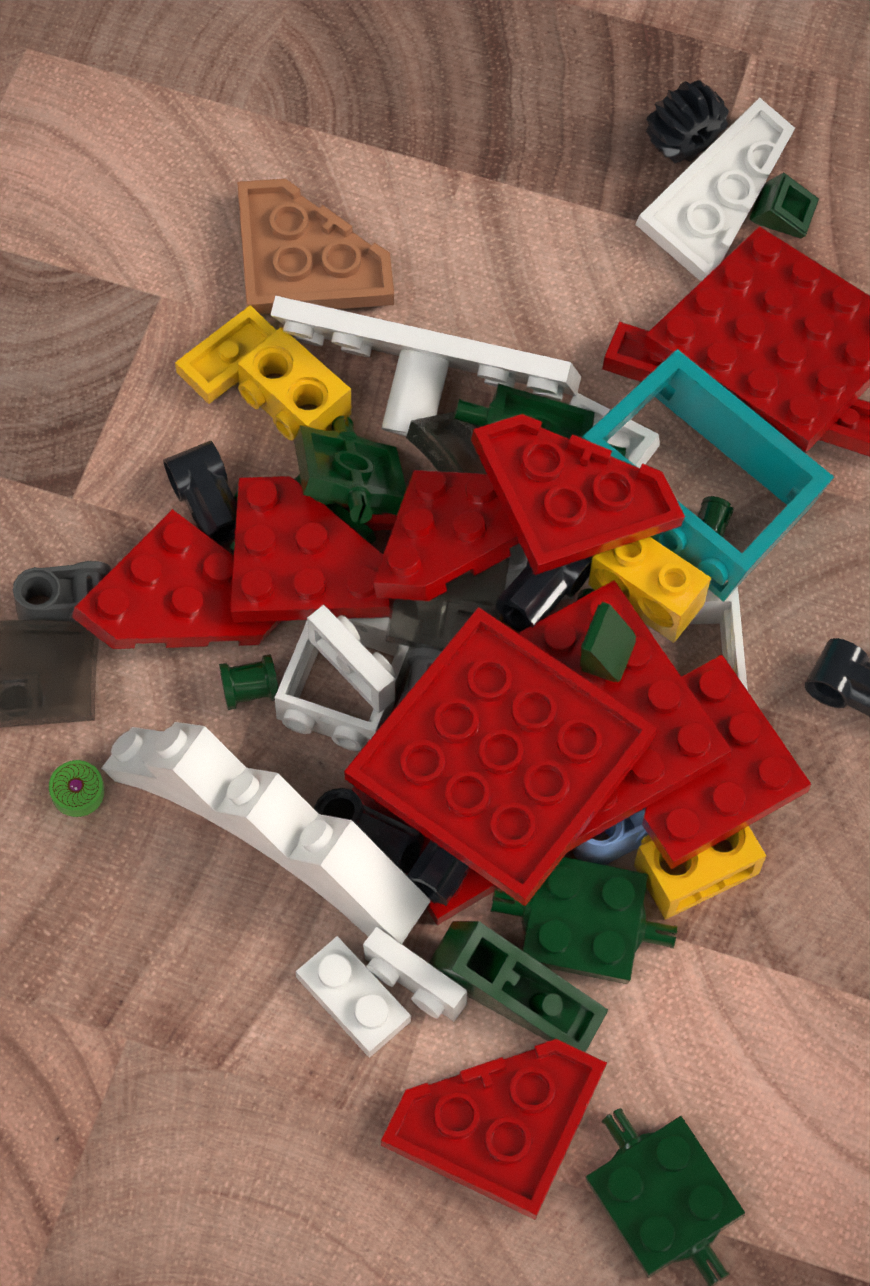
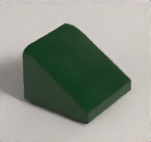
M783 172L764 184L757 197L750 221L762 227L797 238H803L807 234L819 198Z
M602 602L601 605L598 604L581 646L580 667H582L583 672L612 682H619L635 646L636 636L633 630L608 603Z

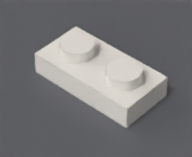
M325 605L307 617L309 641L378 714L395 701L396 674L393 667L383 655L378 652L371 654L359 642L360 635L346 617L340 615L336 618Z
M378 927L373 930L364 942L365 959L369 961L366 966L367 969L383 983L393 987L398 982L414 993L411 998L412 1001L428 1015L439 1018L443 1014L454 1022L467 1005L466 989Z
M338 936L296 971V978L369 1058L411 1022V1015Z

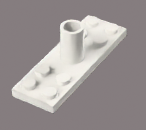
M275 296L271 316L284 325L283 332L294 335V338L299 342L323 346L324 339L331 340L333 344L342 346V351L358 356L370 357L371 350L399 356L381 428L394 434L425 441L431 440L448 367L477 373V376L485 379V384L497 387L498 383L514 388L515 382L525 384L527 388L533 389V394L556 401H562L563 394L577 396L581 376L573 364L568 361L280 296Z

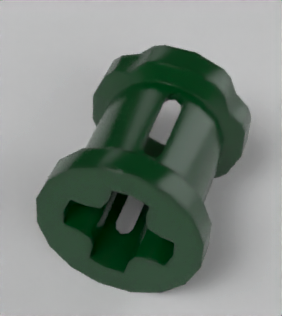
M271 654L263 655L260 662L230 667L227 663L219 664L228 710L236 709L237 703L265 697L275 701L278 683Z

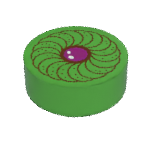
M73 760L60 765L53 772L49 781V792L53 804L61 813L67 816H86L94 812L103 801L105 788L101 774L95 766L86 761Z

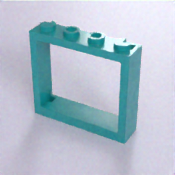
M677 349L582 436V439L612 450V457L634 465L607 441L655 397L787 505L743 553L732 546L679 501L678 503L685 515L682 525L651 536V538L711 577L708 590L724 602L811 509L834 479V476Z

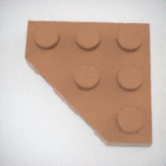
M286 178L237 182L247 307L251 305L260 315L271 314L275 296L333 309L394 305L391 257L387 250L377 243L371 245L353 232L352 225L324 205L320 208L303 197L300 188Z

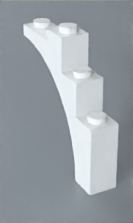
M175 722L165 731L132 727L116 740L111 749L112 755L101 768L115 782L137 787L168 799L239 837L310 886L342 912L368 937L378 927L402 944L431 901L352 820L318 814L278 773L246 768L205 726Z

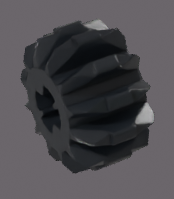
M701 80L694 81L691 84L685 81L680 84L677 90H668L667 96L662 101L655 103L656 110L649 114L646 119L649 124L646 133L651 138V143L665 157H669L674 163L681 162L684 159L689 162L698 153L705 152L708 146L719 138L718 134L726 129L728 125L726 118L729 110L716 91H713L710 86L705 85Z

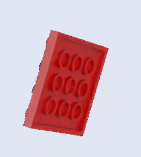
M759 226L646 333L643 348L663 361L678 349L793 444L807 453L870 387V295Z
M615 580L539 621L534 628L530 626L518 633L658 727L657 737L568 852L731 758L732 749ZM602 602L610 604L636 636L635 646L619 682H612L583 672L582 667H580L582 643L598 604L601 605Z
M478 607L344 770L345 780L516 901L526 906L657 737L658 727Z

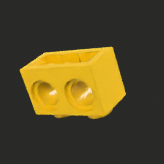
M282 327L237 363L239 375L238 390L241 396L254 409L261 407L273 418L278 431L288 440L293 441L296 439L300 425L332 431V422L335 418L344 416V419H346L347 416L349 417L352 414L351 388L293 336L283 332ZM273 373L283 375L282 377L276 379H270L265 377ZM306 404H313L318 406L316 409L313 410H303L299 408Z
M648 537L594 555L588 585L597 590L615 580L642 621L674 643L704 606L711 577L653 538Z
M749 826L726 838L733 847L732 851L719 852L710 847L682 863L686 869V873L682 875H670L661 868L660 862L665 859L649 835H646L641 840V846L638 847L634 866L637 872L648 874L646 888L665 920L760 873L766 854Z

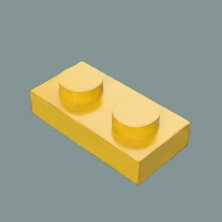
M249 305L175 362L176 373L210 404L239 382L237 363L272 335L276 329Z

